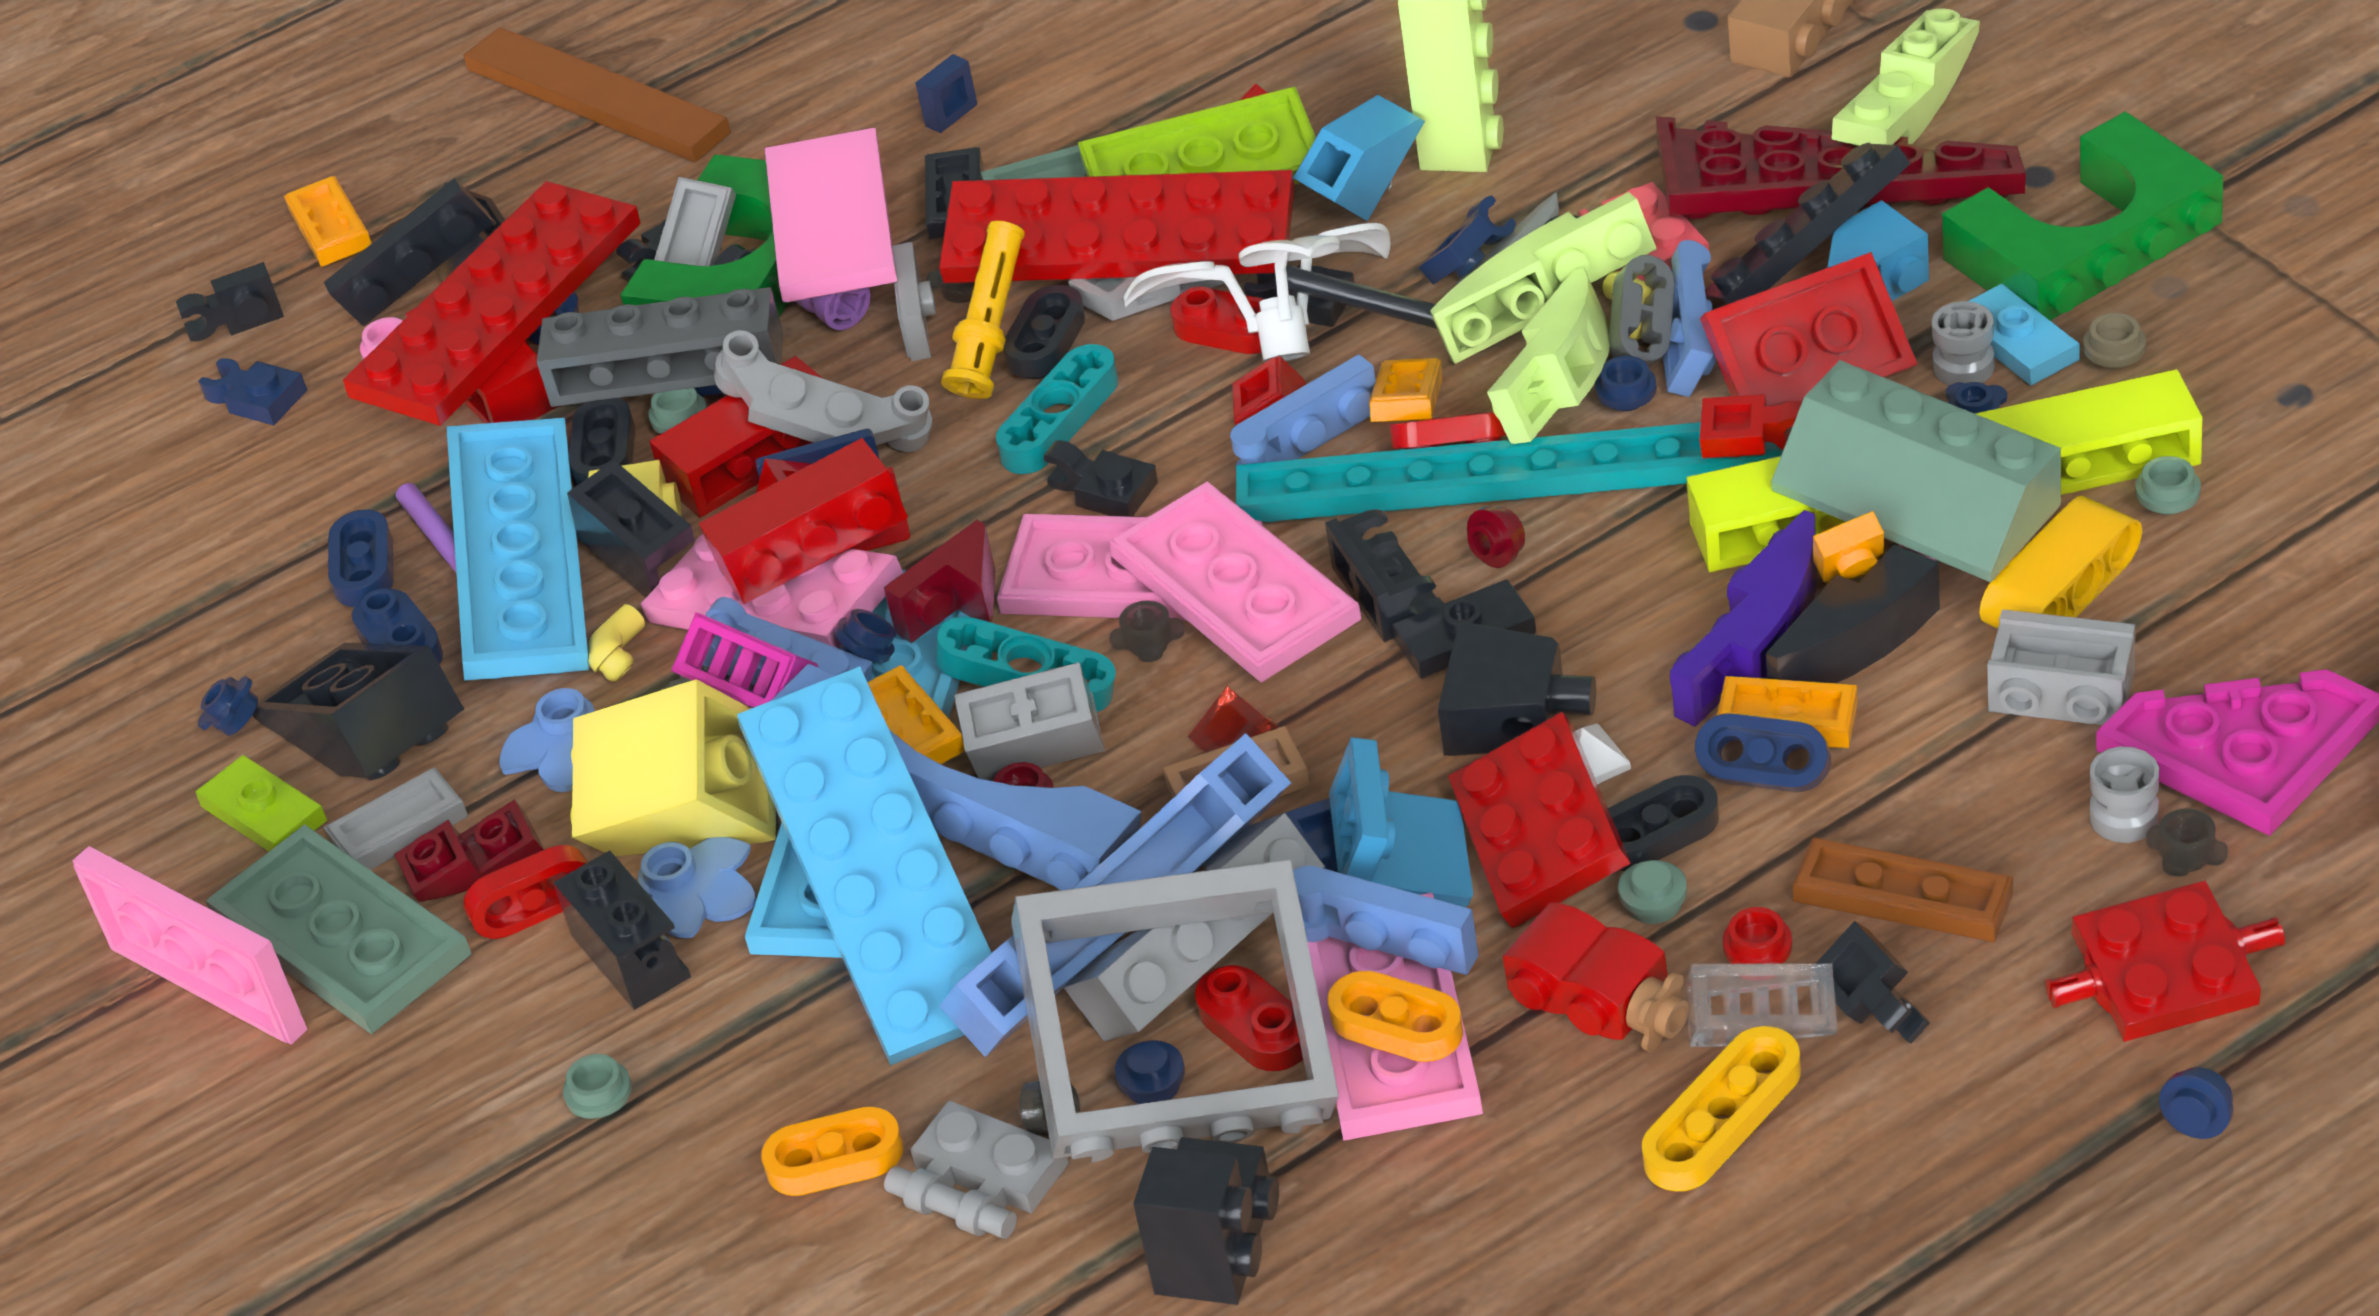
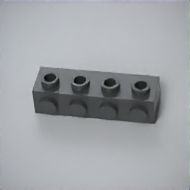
M771 287L754 290L737 289L729 293L695 298L679 297L671 301L636 306L626 304L613 309L584 313L567 312L555 317L542 319L537 365L551 407L716 385L714 379L715 361L717 355L722 350L724 338L729 333L737 330L750 332L756 337L759 350L767 360L780 365L783 330Z

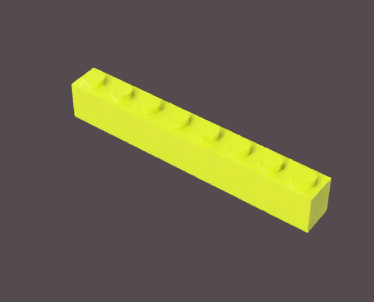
M2178 369L1976 413L1979 416L2060 447L2061 495L2136 479L2142 473L2144 466L2149 461L2158 457L2174 456L2186 460L2192 466L2201 464L2202 415ZM1780 457L1686 477L1690 524L1709 573L1749 564L1768 545L1772 536L1778 530L1785 529L1803 510L1815 514L1816 534L1843 524L1846 521L1772 491L1771 480Z

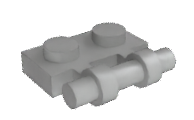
M948 1101L910 1149L915 1167L919 1169L912 1172L899 1166H893L886 1175L884 1189L886 1192L903 1198L904 1205L909 1209L925 1215H929L933 1211L956 1220V1225L959 1229L976 1236H982L988 1232L1002 1239H1007L1015 1229L1017 1216L1014 1212L1005 1209L1006 1206L1011 1205L1032 1214L1069 1162L1068 1157L1053 1159L1049 1139ZM955 1184H959L971 1190L964 1193L952 1187Z

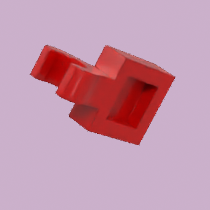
M1765 394L1702 398L1699 438L1702 458L1765 455L1766 442L1774 443L1784 450L1802 401H1790L1782 405L1767 406Z

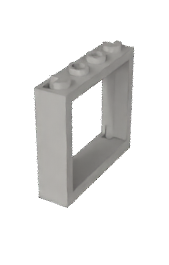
M1291 860L1016 896L1011 924L1053 1159L1072 1156V1159L1091 1157V1163L1111 1157L1114 1154V1150L1142 1146V1151L1145 1153H1150L1152 1147L1177 1149L1181 1137L1200 1138L1211 1136L1212 1141L1232 1143L1249 1138L1254 1134L1255 1129L1281 1126L1282 1131L1285 1133H1300L1302 1126L1323 1123L1324 1119H1330L1339 1094ZM1274 912L1307 1080L1076 1113L1045 943Z

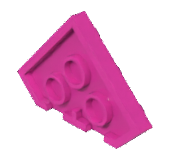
M2327 669L2299 673V682L2261 687L2259 678L2204 684L2203 694L2165 698L2163 689L2136 692L2096 731V751L2102 753L2107 749L2119 746L2134 747L2146 751L2155 758L2159 766V782L2271 836L2379 722V693Z

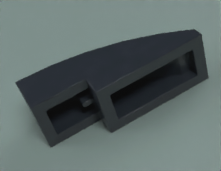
M1893 544L1860 583L1836 575L1766 653L1767 679L1836 684L1887 656L1913 636L1940 609L1938 562Z

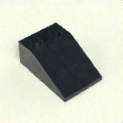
M344 642L258 701L253 717L338 775L375 780L396 769L401 763L398 756L412 746L428 744L445 734L449 729L446 722L462 712L464 707L429 646Z

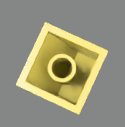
M695 679L573 718V748L571 751L573 792L570 813L572 838L604 853L610 850L615 856L646 854L654 846L667 842L681 843L690 849L707 838L715 837L734 838L748 844L775 840L776 808L738 723L737 714L752 708Z

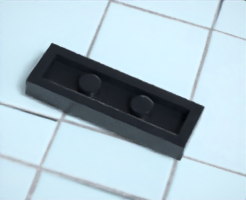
M454 178L324 281V284L329 294L362 326H365L494 222L488 211Z

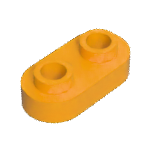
M1357 971L1347 974L1337 980L1329 990L1327 1002L1332 1027L1341 1037L1347 1040L1421 1062L1436 1061L1447 1057L1458 1048L1462 1041L1463 1026L1459 1005L1455 999L1444 992L1374 971Z
M862 1107L788 1125L777 1130L765 1142L761 1152V1159L768 1181L775 1190L786 1195L799 1196L881 1176L900 1161L904 1145L898 1123L891 1113L877 1107Z

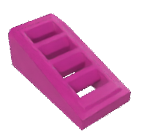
M695 612L671 671L690 680L697 679L725 695L754 708L770 702L808 663L818 667V664ZM715 635H718L722 639L709 670L706 672L701 668ZM741 645L743 649L729 681L725 680L726 674L738 646ZM762 655L766 656L767 658L753 691L748 690Z

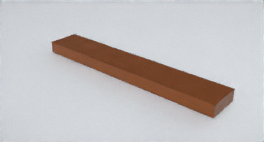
M502 27L497 28L463 55L467 69L692 162L698 161L731 133L728 119L725 116Z

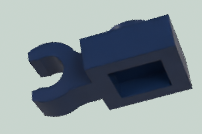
M1492 195L1487 196L1472 206L1461 226L1451 232L1418 267L1433 285L1452 272L1458 278L1463 277L1485 257V254L1480 249L1483 244L1494 245L1514 231L1516 222L1513 218L1500 226H1496L1490 221L1488 210L1496 202Z

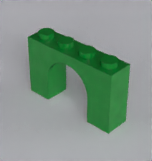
M2124 111L2080 136V183L2121 210L2120 214L2107 221L2089 226L2064 227L2051 225L2032 218L1988 187L1942 213L1943 260L1986 291L2000 284L2005 285L2051 321L2221 224L2223 213V175Z
M714 154L697 181L730 187L736 193L725 235L754 238L765 242L757 250L741 259L714 266H696L644 259L620 294L623 305L630 304L636 306L671 301L679 297L695 298L729 293L737 289L754 290L768 287L772 289L779 317L789 302H783L779 288L766 160Z

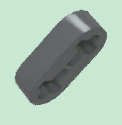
M1640 255L1633 258L1616 275L1612 293L1609 330L1610 352L1613 358L1619 356L1638 357L1646 362L1648 368L1653 366L1668 351L1671 338L1675 288L1674 276L1669 266L1660 258L1652 255ZM1640 274L1645 276V284L1655 289L1645 298L1644 304H1642V285L1633 282ZM1640 322H1642L1641 340L1645 343H1650V346L1644 352L1638 350V341L1629 338L1639 327Z

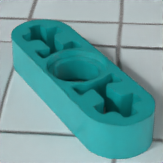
M1087 344L1069 351L999 427L996 433V442L1001 464L1006 470L1016 474H1029L1046 467L1049 463L1044 461V455L1052 444L1057 440L1069 442L1114 392L1119 381L1114 355L1110 349L1102 345ZM1054 405H1071L1069 409L1062 412H1044V410Z
M972 617L952 618L944 622L937 632L935 661L938 668L952 678L986 687L1080 662L1085 679L1090 680L1088 687L1090 692L1093 693L1097 712L1104 710L1112 701L1116 671L1113 663L1100 653ZM963 645L969 646L966 651L961 650ZM993 652L997 653V661L992 660ZM1017 658H1029L1038 662L1041 668L1034 672H1020L1013 669L1008 663Z

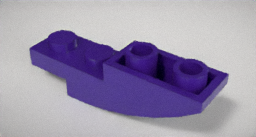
M1803 510L1785 529L1778 530L1772 536L1768 545L1747 566L1740 567L1733 574L1727 588L1730 612L1721 615L1711 631L1692 650L1682 653L1670 670L1674 717L1696 727L1720 703L1725 676L1767 679L1766 653L1815 598L1817 587V568L1813 562V536L1816 535L1815 514Z

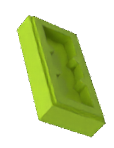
M244 755L240 756L195 791L202 808L268 852L303 825L315 831L327 821L320 804Z

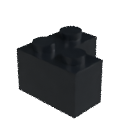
M1181 1137L1177 1149L1152 1147L1133 1205L1154 1295L1238 1305L1246 1277H1255L1260 1267L1262 1256L1260 1232L1264 1220L1274 1219L1279 1201V1182L1277 1177L1269 1176L1264 1146Z

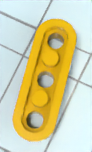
M1771 1026L1753 1027L1737 1035L1645 1133L1642 1140L1643 1164L1645 1173L1651 1182L1660 1188L1670 1191H1688L1707 1182L1797 1085L1801 1076L1800 1050L1795 1038L1788 1032ZM1763 1070L1772 1071L1770 1073H1758L1759 1071ZM1721 1115L1731 1116V1117L1726 1118V1119H1718V1118H1715V1117L1721 1116Z

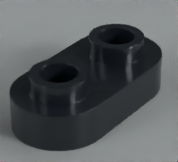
M1052 285L1035 291L1027 298L1005 336L1006 340L1003 350L1010 372L1016 376L1028 379L1044 378L1069 352L1085 323L1082 298L1077 290L1069 286Z
M611 398L588 401L575 412L572 420L569 464L577 485L588 478L589 471L601 469L613 460L621 466L633 463L635 424L629 405L624 400Z
M1674 776L1609 807L1608 810L1631 864L1619 871H1626L1631 866L1643 861L1660 860L1713 832L1719 821L1718 797L1715 788L1708 781L1697 776Z

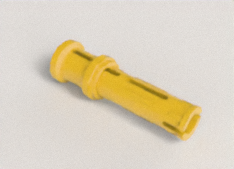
M992 221L988 225V234L976 275L967 317L965 320L960 321L959 325L955 326L952 338L957 345L950 369L943 372L941 384L945 389L966 398L987 399L992 396L994 383L990 376L995 356L1003 351L1006 340L1004 332L1000 329L1008 292L1010 291L1020 244L1025 232L1019 226L1005 221Z

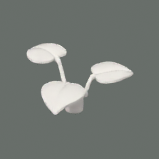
M1364 223L1336 228L1314 236L1299 237L1292 241H1266L1243 249L1239 253V260L1241 265L1245 267L1275 263L1278 297L1260 301L1261 312L1257 314L1252 309L1231 269L1224 265H1214L1212 261L1171 264L1154 268L1139 275L1134 279L1124 295L1125 307L1145 294L1166 287L1198 281L1221 280L1227 285L1244 315L1248 333H1259L1263 362H1267L1278 355L1285 361L1303 358L1310 355L1305 326L1309 325L1307 315L1308 295L1297 292L1296 303L1295 297L1289 295L1286 272L1287 262L1301 260L1300 269L1311 271L1312 258L1331 253L1365 252L1387 259L1391 246L1390 234L1388 229L1380 223Z

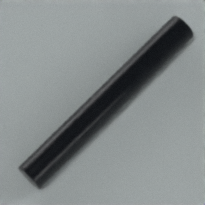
M1286 265L1288 290L1438 329L1430 312L1436 304Z

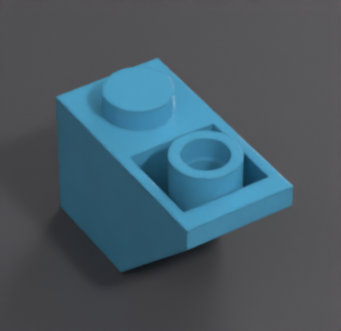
M1377 95L1324 126L1293 178L1368 221L1425 121Z
M1882 200L1850 217L1833 232L1827 268L1872 252L1891 301L1929 281L1928 234Z

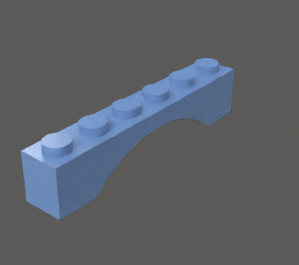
M808 663L772 700L836 675ZM889 729L936 833L994 858L1006 866L1016 868L1049 883L1059 890L1072 889L1140 829V810L1086 786L1058 788L1029 787L979 779L945 767L911 748Z
M1245 733L1072 889L1197 872L1206 862L1269 809L1291 782ZM1127 932L1045 943L1055 996ZM1014 935L963 977L939 1006L984 1057L989 1055L1028 1020Z

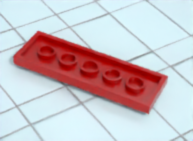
M1292 170L953 181L939 265L943 283L975 282L988 234V225L992 221L1009 222L1019 226L1025 232L1020 244L1012 281L1138 277L1149 270L1161 266L1212 261L1214 265L1228 266L1233 274L1275 273V263L1251 267L1241 265L1239 253L1243 249L1258 243L1272 240H1290L1295 188Z
M545 181L343 379L348 398L441 426L542 324V319L548 318L641 224L637 206Z

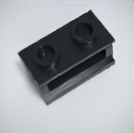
M610 850L553 882L571 936L633 1010L691 977L688 967L677 956L675 947L664 936V934L675 928L674 923Z

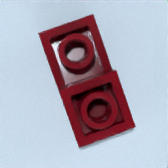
M514 799L461 834L448 819L394 855L412 894L418 901H425L468 891L481 877L543 851L544 848L527 814Z

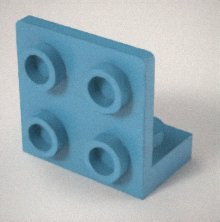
M1351 737L1329 791L1338 873L1419 895L1433 892L1434 899L1467 907L1473 897V888L1462 812L1458 802L1449 799L1389 791V774L1387 770L1380 769L1377 741Z

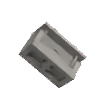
M2002 609L1991 660H1988L1987 664L1988 712L2103 725L2128 701L2135 674V624Z
M1080 662L954 695L965 752L979 779L994 780L996 774L1002 768L1017 762H1029L1042 768L1105 751L1093 693L1090 692Z

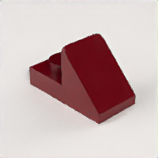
M978 519L884 587L896 634L913 643L957 609L969 617L992 623L996 569L984 523Z

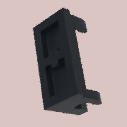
M1373 509L1340 522L1337 518L1325 522L1332 569L1353 599L1359 603L1360 609L1383 642L1394 639L1392 624L1440 606L1444 602L1432 592L1436 588V584L1431 577L1419 574L1399 546L1398 539L1392 531L1376 534L1367 540L1362 538L1364 533L1370 528L1380 527L1388 522V518L1382 510Z

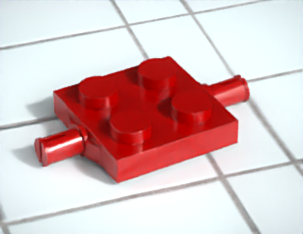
M2206 880L2073 916L2071 934L2084 958V970L2054 979H2046L2045 987L2048 999L2051 1001L2054 1009L2065 1004L2093 997L2100 1006L2111 1014L2123 1041L2126 1042L2259 1005L2261 987L2247 961L2246 955L2276 946H2284V931L2277 917H2271L2269 920L2237 928L2233 922L2223 915Z

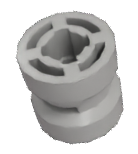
M1968 301L1952 302L1942 306L1934 313L1931 320L1932 338L1936 345L1932 353L1934 375L1940 382L1949 386L1957 382L1984 383L1992 376L1995 369V354L1991 345L1994 337L1992 313L1985 306Z
M2121 746L2107 749L2098 754L2090 764V790L2093 794L2090 798V823L2094 831L2101 837L2113 842L2131 843L2143 840L2152 834L2158 825L2159 800L2156 794L2159 791V766L2155 758L2146 751L2134 747Z

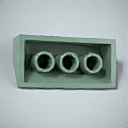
M1839 360L1805 395L1771 480L1772 491L1846 522L1873 511L1884 531V538L1988 582H1992L2061 506V448Z

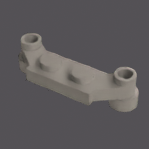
M737 330L729 333L724 338L722 350L717 355L715 361V383L723 393L732 397L743 398L749 407V422L814 443L868 428L873 432L876 445L887 442L896 450L913 452L927 444L931 433L932 415L928 409L929 397L922 388L908 385L898 389L895 395L881 398L768 361L759 350L756 337L750 332Z

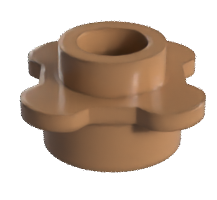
M1676 972L1669 974L1664 982L1655 977L1645 979L1635 990L1627 1008V1025L1644 1034L1641 1047L1650 1053L1660 1046L1663 1037L1668 1039L1674 1038L1683 1028L1689 1014V1003L1682 999L1681 992L1684 977Z

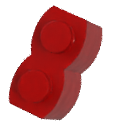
M1549 903L1502 956L1508 990L1520 1004L1531 1010L1542 1009L1553 1014H1565L1571 1023L1583 1033L1592 1036L1600 1035L1614 1040H1623L1632 1030L1627 1025L1626 1013L1629 1002L1638 986L1649 977H1655L1664 982L1668 976L1665 952L1656 944L1632 931L1617 927H1606L1586 912L1562 903Z

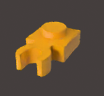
M1873 511L1813 536V562L1823 582L1827 584L1836 575L1847 579L1860 575L1864 578L1875 566L1877 560L1883 557L1884 531Z

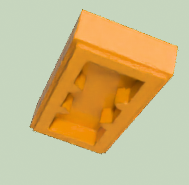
M335 176L328 177L284 195L292 217L321 267L361 252L372 244L368 231Z
M1438 358L1384 360L1381 363L1369 401L1371 422L1432 419L1443 381L1441 360H1438Z
M902 665L867 682L888 728L915 751L939 764L965 752L962 733Z
M1725 676L1717 715L1732 713L1803 722L1817 729L1827 741L1829 747L1849 748L1858 704L1857 685Z

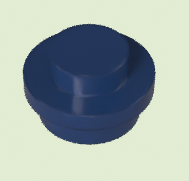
M1634 356L1615 357L1604 364L1595 382L1596 396L1603 405L1619 411H1632L1647 404L1655 396L1657 390L1656 378L1642 359Z
M853 609L849 617L840 619L834 629V634L841 643V650L872 661V664L874 662H888L895 651L892 643L896 637L895 629L889 622L873 612L864 609Z
M1158 1040L1143 1041L1132 1045L1119 1056L1115 1065V1076L1119 1088L1137 1104L1171 1100L1177 1094L1185 1075L1184 1061L1179 1050L1167 1042Z
M2193 1067L2175 1073L2161 1089L2159 1104L2164 1117L2176 1130L2189 1137L2198 1139L2216 1137L2226 1129L2233 1116L2231 1088L2222 1076L2210 1069Z

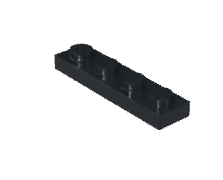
M1864 143L1850 151L1842 159L1841 165L1843 168L1829 181H1821L1808 188L1799 197L1798 203L1800 206L1787 218L1775 220L1765 226L1755 236L1754 240L1757 244L1742 257L1732 258L1714 271L1711 276L1713 283L1705 289L1706 299L1711 301L1712 310L1770 289L1911 164L1899 146Z

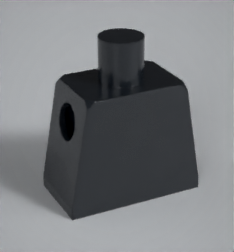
M1459 622L1438 705L1444 755L1488 754L1561 712L1564 714L1592 716L1596 704L1595 676L1563 675L1560 646L1552 637Z

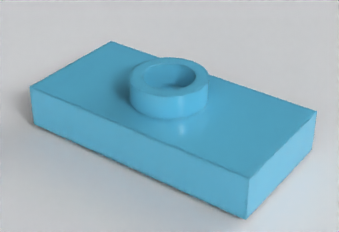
M2000 284L1968 301L1983 305L1992 313L1994 337L1991 345L1994 349L1995 358L2030 386L2080 360V344L2005 285Z

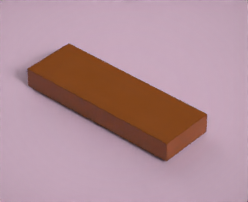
M1812 837L1792 885L1793 901L1995 942L2013 895V876Z

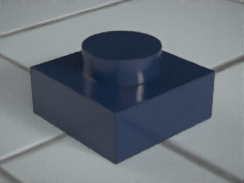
M950 55L915 82L925 127L942 133L978 105L969 61L957 55Z

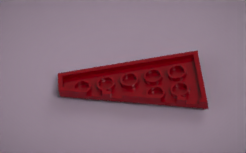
M1656 116V139L1669 215H1682L1691 219L1705 218L1718 212L1740 211L1748 215H1762L1770 212L1772 209L1798 208L1800 206L1798 203L1799 197L1816 183L1829 181L1843 168L1841 165L1842 159L1859 146L1832 140V131L1765 125L1755 130L1753 134H1741L1728 129V122L1706 120L1704 130L1676 128V118ZM1900 137L1893 145L1899 146L1911 164L1863 207L1869 208L1881 200L1887 205L1890 202L1918 201L1931 205L1941 204L1950 198L1972 197L1988 187L2003 198H2006L2008 195L2025 194L2026 172L2018 146L1947 140L1939 143L1935 150L1920 149L1915 145L1908 144V137Z

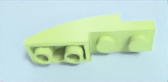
M1950 9L1926 10L1881 53L1880 74L1833 118L1832 140L1859 146L1864 143L1893 145L1900 137H1908V144H1913L1929 125L1955 84L1979 33L1980 21L1960 17L1958 12Z
M1628 192L1577 219L1567 212L1514 242L1490 258L1451 289L1430 310L1451 361L1457 364L1523 330L1574 269L1584 268L1592 283L1627 265L1633 258L1647 255L1656 250L1657 248L1637 198Z
M1584 268L1574 269L1525 326L1522 333L1526 340V347L1487 392L1492 402L1493 411L1500 420L1511 444L1531 442L1559 408L1578 406L1594 385L1606 362L1610 349V326Z

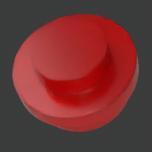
M1764 907L1746 908L1736 913L1730 920L1722 938L1723 952L1727 960L1735 967L1750 972H1764L1780 966L1789 958L1793 947L1792 934L1787 924L1783 922L1781 916L1775 911Z

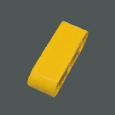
M2077 496L1989 583L1980 604L1979 613L1981 620L1998 629L2002 609L2076 618L2132 561L2142 537L2141 523L2135 518L2085 496Z

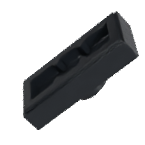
M980 147L925 155L926 226L929 239L944 237L952 182L982 180L980 172H983V160Z
M1508 579L1392 624L1394 640L1420 678L1448 668L1459 622L1530 634L1536 633L1534 615Z

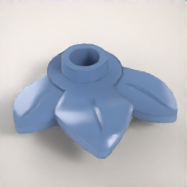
M560 688L545 694L536 705L533 722L513 731L505 741L499 761L502 773L507 775L538 769L541 780L549 789L556 792H569L573 790V764L571 760L573 718L595 712L592 703L583 697L579 691L571 688Z
M729 837L707 838L690 849L681 843L667 842L654 846L643 856L638 873V882L674 923L675 928L667 932L669 935L678 938H692L701 928L705 918L715 922L730 921L743 916L755 906L757 899L752 885L736 871L748 858L751 851L750 844Z

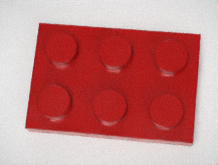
M1872 252L1711 310L1700 317L1731 396L1765 394L1767 406L1782 405L1790 401H1803L1805 395L1839 360L1886 379L1909 371L1918 365Z
M1563 712L1448 775L1500 914L1512 929L1540 914L1549 903H1560L1631 864L1574 726Z

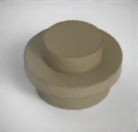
M2108 313L2093 320L2090 329L2084 335L2083 350L2086 357L2093 363L2109 369H2119L2131 365L2143 357L2146 351V336L2140 329L2137 320L2123 313Z

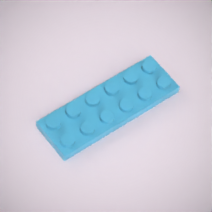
M565 418L446 426L464 681L589 670L576 529L567 492L572 490Z
M860 666L737 714L739 727L890 1066L964 1036L965 1034L939 1006L953 987L992 952Z

